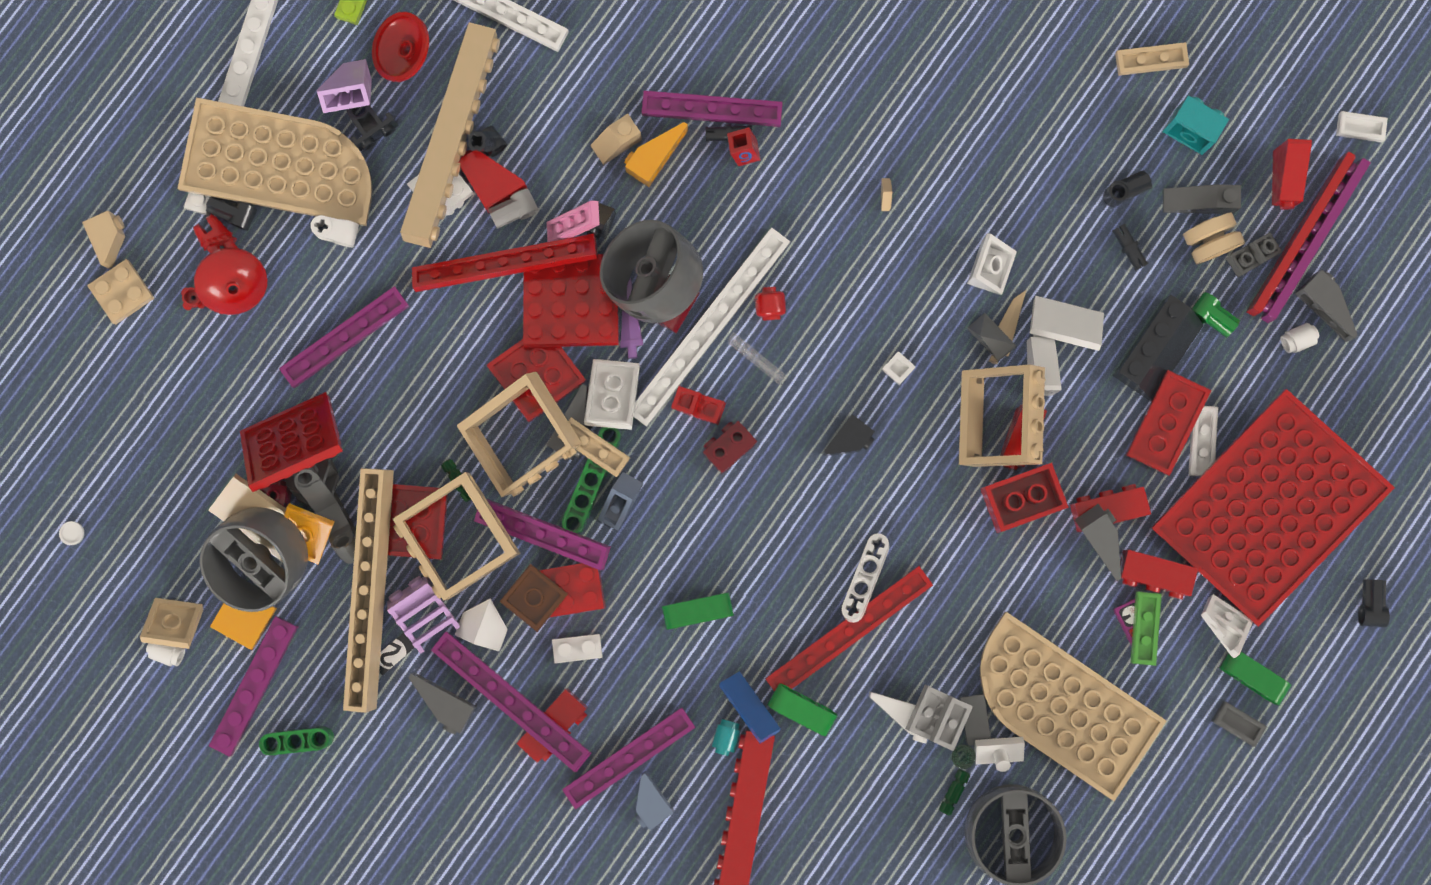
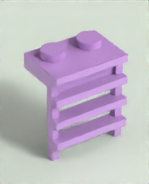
M418 576L409 582V587L403 591L397 590L388 597L387 611L393 616L396 623L404 631V634L412 642V645L421 654L425 650L420 644L451 623L456 629L460 627V624L443 601L434 594L430 578ZM432 602H437L439 607L411 626H406L404 621ZM442 612L445 613L446 619L417 639L412 634Z

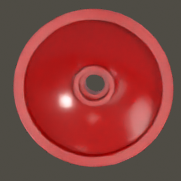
M398 12L388 17L381 24L373 40L372 60L375 69L383 78L392 82H402L410 79L420 70L429 49V35L424 22L412 13Z
M222 248L208 254L199 263L194 274V287L198 298L207 308L220 314L235 315L252 309L262 300L267 289V274L261 261L252 253L240 248ZM230 286H236V287H237V288H236L235 290H233V291H232V290H229V287H230Z

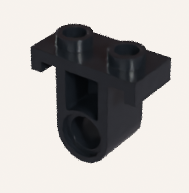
M370 105L346 109L347 114L362 134L358 139L355 136L350 138L360 152L372 148L378 139L391 135L398 126L390 112L385 114L387 119L382 122ZM358 108H365L362 115H355Z

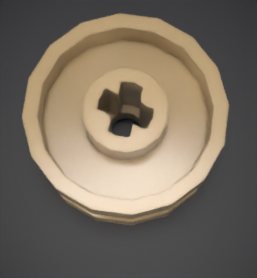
M1232 212L1208 219L1183 233L1187 245L1194 246L1204 243L1195 248L1191 253L1196 264L1219 257L1245 244L1244 238L1239 231L1224 234L1233 229L1237 224Z

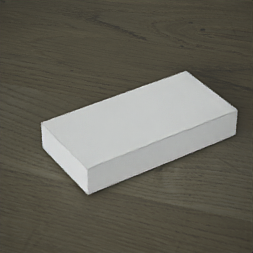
M1341 111L1338 115L1336 136L1383 142L1386 137L1388 118Z

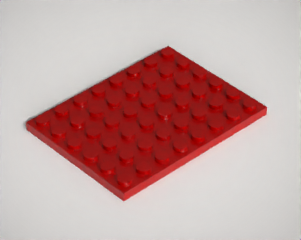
M1284 389L1154 523L1151 529L1190 565L1198 568V572L1259 627L1395 487L1290 391Z

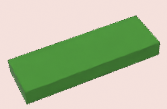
M1138 591L1135 594L1130 663L1156 666L1162 594Z

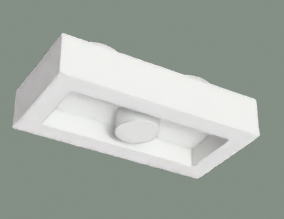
M600 634L552 640L554 663L603 658Z

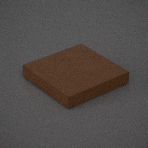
M530 564L500 602L538 632L567 597L568 593Z

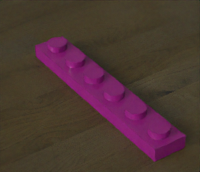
M643 91L642 116L781 127L783 102Z
M395 286L281 366L279 370L292 388H296L409 307L408 303Z
M487 499L509 535L598 570L605 568L611 546ZM477 509L474 521L488 526Z
M275 616L209 747L229 757L233 756L298 626Z
M681 707L562 790L576 810L693 730L695 725L683 707Z

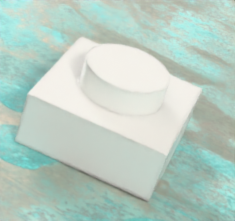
M898 351L882 370L900 385L915 369V366Z

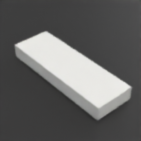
M1204 406L1193 427L1190 440L1188 476L1200 477L1215 461L1218 407Z

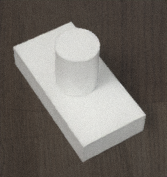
M1023 737L975 740L974 759L976 765L995 763L998 771L1005 772L1011 767L1010 762L1024 761L1025 742Z

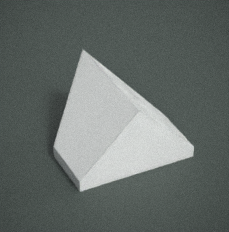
M490 598L463 612L459 622L460 627L456 630L455 636L475 645L500 651L508 629Z

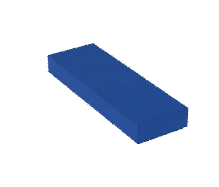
M740 671L720 683L719 687L759 743L780 732L781 728Z

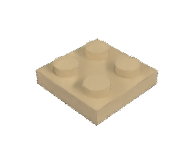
M127 259L87 285L111 322L115 325L155 299L131 262Z
M155 598L140 635L141 642L189 649L203 612V605Z

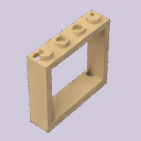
M1029 364L962 371L959 465L982 467L1042 464L1044 452L1045 367ZM1024 374L1021 455L982 457L984 378Z
M537 372L525 374L457 425L501 497L510 494L514 497L524 491L523 486L529 483L531 485L542 478L540 475L546 470L548 473L558 467L560 459L564 458L566 460L577 453L575 449L582 445ZM530 389L565 446L513 482L478 426Z
M468 472L458 476L393 518L396 524L394 525L396 533L399 537L405 538L408 543L406 546L408 552L413 558L417 557L421 564L419 566L421 573L425 578H430L433 583L432 590L439 599L442 598L443 601L454 597L520 554L479 486ZM462 485L505 553L447 589L405 521Z

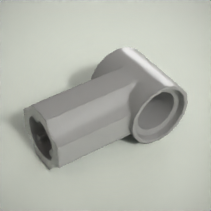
M524 189L513 194L509 200L488 209L497 229L517 219H527L538 213L539 209L530 190Z

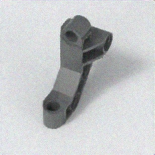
M327 458L316 463L311 468H305L294 473L289 478H286L285 482L297 501L311 507L317 515L335 521L329 536L331 547L341 560L351 564L354 563L356 528L335 491L339 474L331 458Z

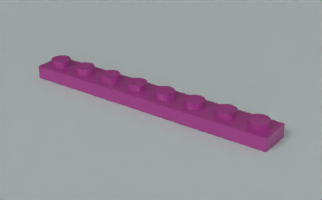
M1362 158L1356 163L1353 162L1345 174L1347 177L1344 182H1340L1334 192L1333 200L1329 201L1323 210L1322 218L1320 221L1317 220L1310 232L1311 236L1308 241L1305 240L1299 250L1300 254L1296 260L1292 261L1286 271L1288 274L1275 289L1276 293L1272 299H1269L1260 319L1267 323L1276 320L1371 162Z
M445 632L431 649L433 653L571 770L577 772L590 756L591 752L449 632Z

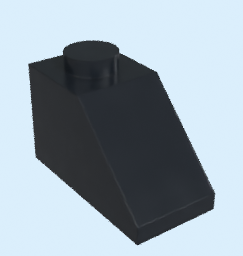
M852 414L822 454L832 456L857 453L862 448L867 450L875 440L871 437L875 431Z

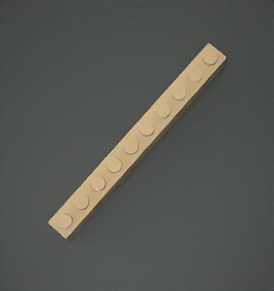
M468 23L400 231L405 242L431 248L433 241H437L439 237V221L445 218L447 210L445 203L447 198H451L454 185L452 181L454 177L458 176L460 171V163L458 162L460 156H464L467 149V142L465 140L467 134L469 135L473 130V116L479 112V97L486 90L487 80L485 78L487 73H491L493 68V53H497L499 49L500 39H497L496 29Z
M361 468L343 711L367 713L377 709L394 470Z

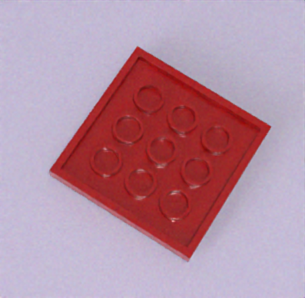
M597 254L598 259L524 272V348L619 345L618 306L606 294L600 280V266L604 254Z
M327 392L240 431L247 481L252 492L267 488L272 483L289 478L294 473L305 468H311L316 463L343 452L331 399Z

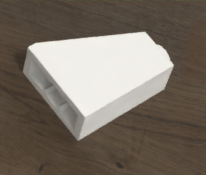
M1033 334V337L1027 340V365L1045 367L1044 396H1052L1061 391L1055 340Z

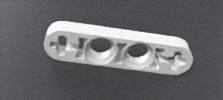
M873 534L868 539L843 602L842 614L849 622L854 623L862 619L887 557L890 546L888 539L883 534ZM879 540H882L884 548L880 547L878 549L877 557H881L878 559L872 556L875 552L873 543H878ZM868 561H873L877 565L876 570L872 573H867L863 569L864 564ZM858 583L867 584L868 591L865 594L859 595L855 592V587ZM851 596H853L857 600H862L863 603L858 601L856 605V608L859 611V613H854L852 616H849V611L847 610V608H852L855 603L854 599H851Z

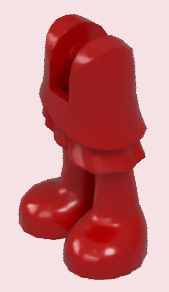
M213 214L206 217L212 228L208 233L199 223L193 227L200 246L203 247L204 251L212 253L219 250L222 246L225 248H238L235 244L237 238L233 237V233Z

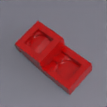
M679 386L671 408L719 425L726 403L702 395L700 392Z

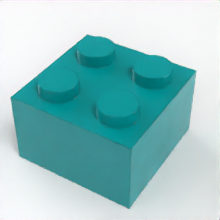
M1188 95L1175 109L1162 132L1203 155L1216 143L1229 119L1225 117L1222 111L1211 109L1204 105L1200 98Z

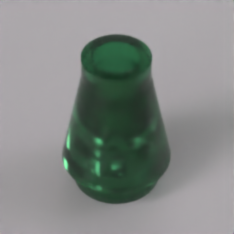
M959 745L952 752V761L960 769L970 768L976 760L975 751L968 745ZM963 751L964 757L962 759H958V753Z

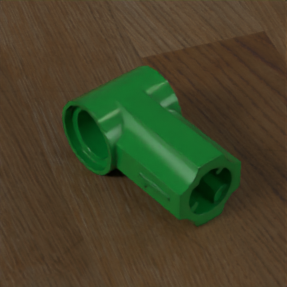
M1203 292L1191 309L1202 323L1209 324L1226 338L1229 337L1239 325L1240 320L1221 307V303L1216 297Z

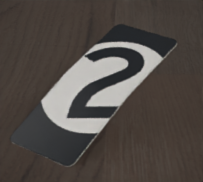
M404 633L381 651L379 669L381 675H384L415 648Z

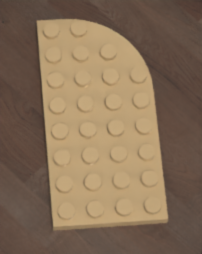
M196 97L177 189L305 215H323L335 219H344L367 226L372 200V181L369 168L359 149L339 130L315 120Z
M1004 612L985 643L980 662V680L984 697L996 718L1014 734L1023 737L1030 745L1112 801H1115L1167 721L1008 612Z

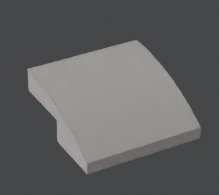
M924 685L905 729L954 751L973 706Z

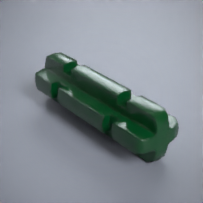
M448 459L442 463L441 467L446 474H449L448 478L450 481L462 475L460 470L456 469L457 466L453 460ZM462 485L456 488L458 492H461L460 496L465 502L471 501Z
M962 769L957 771L956 779L952 781L944 797L946 800L945 802L942 801L939 810L948 816L952 815L955 809L953 806L957 804L965 788L964 784H967L970 778V774Z

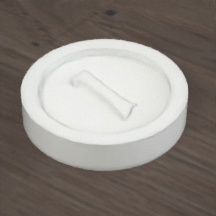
M66 522L59 530V537L67 545H76L83 540L84 529L77 522Z

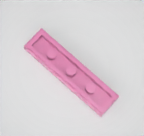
M589 201L548 221L547 242L572 238L599 226L598 201Z

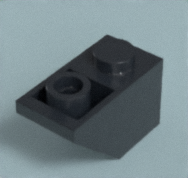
M598 203L600 225L585 231L587 232L586 235L594 234L596 240L607 238L616 215L614 208Z

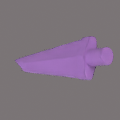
M631 278L627 285V299L633 288ZM622 310L620 348H627L628 359L637 358V347L643 346L639 320Z

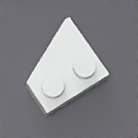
M1213 594L1208 598L1201 616L1229 654L1236 658L1240 655L1253 621Z

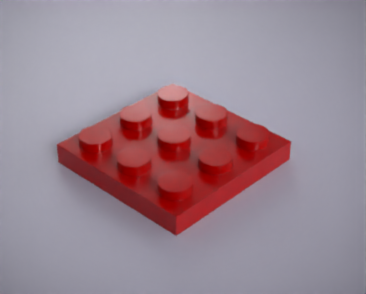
M523 339L487 364V368L504 390L525 374L537 372L556 403L586 382L584 376L562 347L524 348ZM530 389L513 400L528 422H531L544 412Z
M393 484L388 556L412 557L406 548L408 545L404 537H399L394 529L396 524L393 518L440 488ZM448 494L405 521L428 559L442 560Z

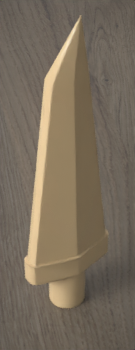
M1026 290L1012 300L998 326L1012 341ZM991 355L989 362L998 364V361Z

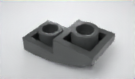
M1269 232L1229 255L1226 259L1236 276L1240 277L1282 253V250Z

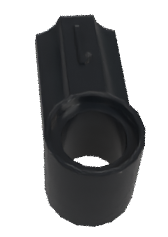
M489 126L482 131L473 130L468 135V146L472 151H485L491 157L497 156L507 147V143L494 126Z
M1142 170L1120 181H1114L1104 191L1103 200L1110 207L1119 206L1122 202L1152 189V180L1149 174ZM1112 190H1117L1120 193V198H1116L1112 194Z
M209 197L206 203V212L227 220L228 223L245 231L249 230L257 212L256 208L241 201L235 202Z
M1365 579L1363 580L1362 605H1360L1358 610V622L1361 626L1387 627L1390 612L1386 606V581Z

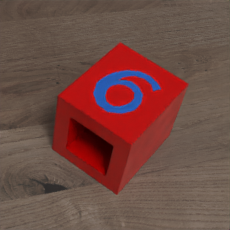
M749 127L727 133L730 154L738 166L760 161L758 141Z

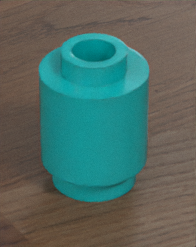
M721 719V723L717 725L712 742V747L716 748L715 753L729 756L730 752L735 753L741 732L739 730L740 724Z

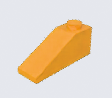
M683 122L641 145L635 153L631 151L624 162L626 164V172L650 187L688 132V124Z

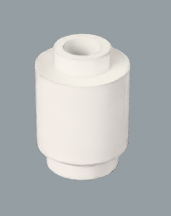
M1305 323L1286 331L1285 335L1281 336V344L1287 353H1297L1316 345L1319 332L1314 325L1311 326L1309 323Z
M148 643L146 652H148V658L168 666H179L185 655V648Z

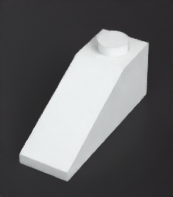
M869 691L868 696L906 730L905 728L916 705ZM906 730L909 734L913 735L912 740L927 743L926 738Z

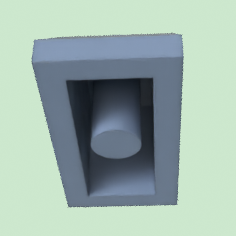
M622 472L612 487L597 520L618 531L633 506L643 483Z
M645 771L641 775L636 806L638 814L635 817L643 828L647 826L649 830H652L672 815L674 809Z

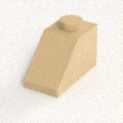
M626 114L609 125L590 146L602 164L605 165L642 140L641 132L629 114Z
M106 211L82 223L100 264L109 269L113 267L124 241L125 235L122 229L125 226L119 215L116 216L110 211Z

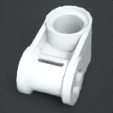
M323 215L316 216L312 220L311 230L319 239L345 247H354L359 227L358 223ZM325 223L328 229H323L321 233L318 227H322Z

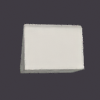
M987 233L980 244L967 284L1002 295L1017 251L992 234Z

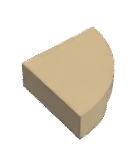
M882 178L881 211H890L892 202L890 178Z

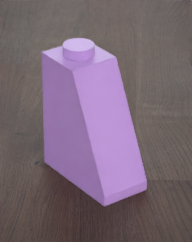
M366 59L343 63L317 89L323 113L370 105L372 79Z

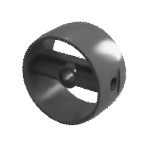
M643 220L628 226L611 241L602 258L600 280L609 298L627 314L642 322L652 324L663 323L680 315L693 302L702 284L703 264L695 247L675 228L662 221ZM676 254H677V260H676L675 267H674V269H673V271H672L670 277H669L668 280H667V277H668V275H669V272H670V270H671L672 264H673L674 259H675ZM636 266L637 278L627 299L628 281Z
M262 507L247 508L228 517L211 532L200 553L201 573L210 591L226 605L246 612L263 611L281 602L298 585L308 564L307 545L297 526L283 514ZM240 529L253 531L267 539L281 556L285 570L271 558L270 551L266 546L255 544ZM229 560L259 587L240 577L231 566Z
M1008 784L988 790L974 802L965 822V842L974 863L991 879L1005 885H1033L1046 879L1059 866L1066 849V830L1058 809L1047 797L1032 788ZM1027 794L1037 797L1046 806L1054 827L1052 847L1044 861L1033 870H1031ZM999 797H1001L1002 809L1001 837L1003 839L1005 875L995 873L986 868L981 862L975 846V829L979 817L985 808ZM1013 829H1019V839L1011 841L1009 838L1010 832Z

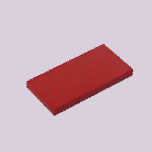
M1167 370L1126 452V456L1170 476L1212 390Z

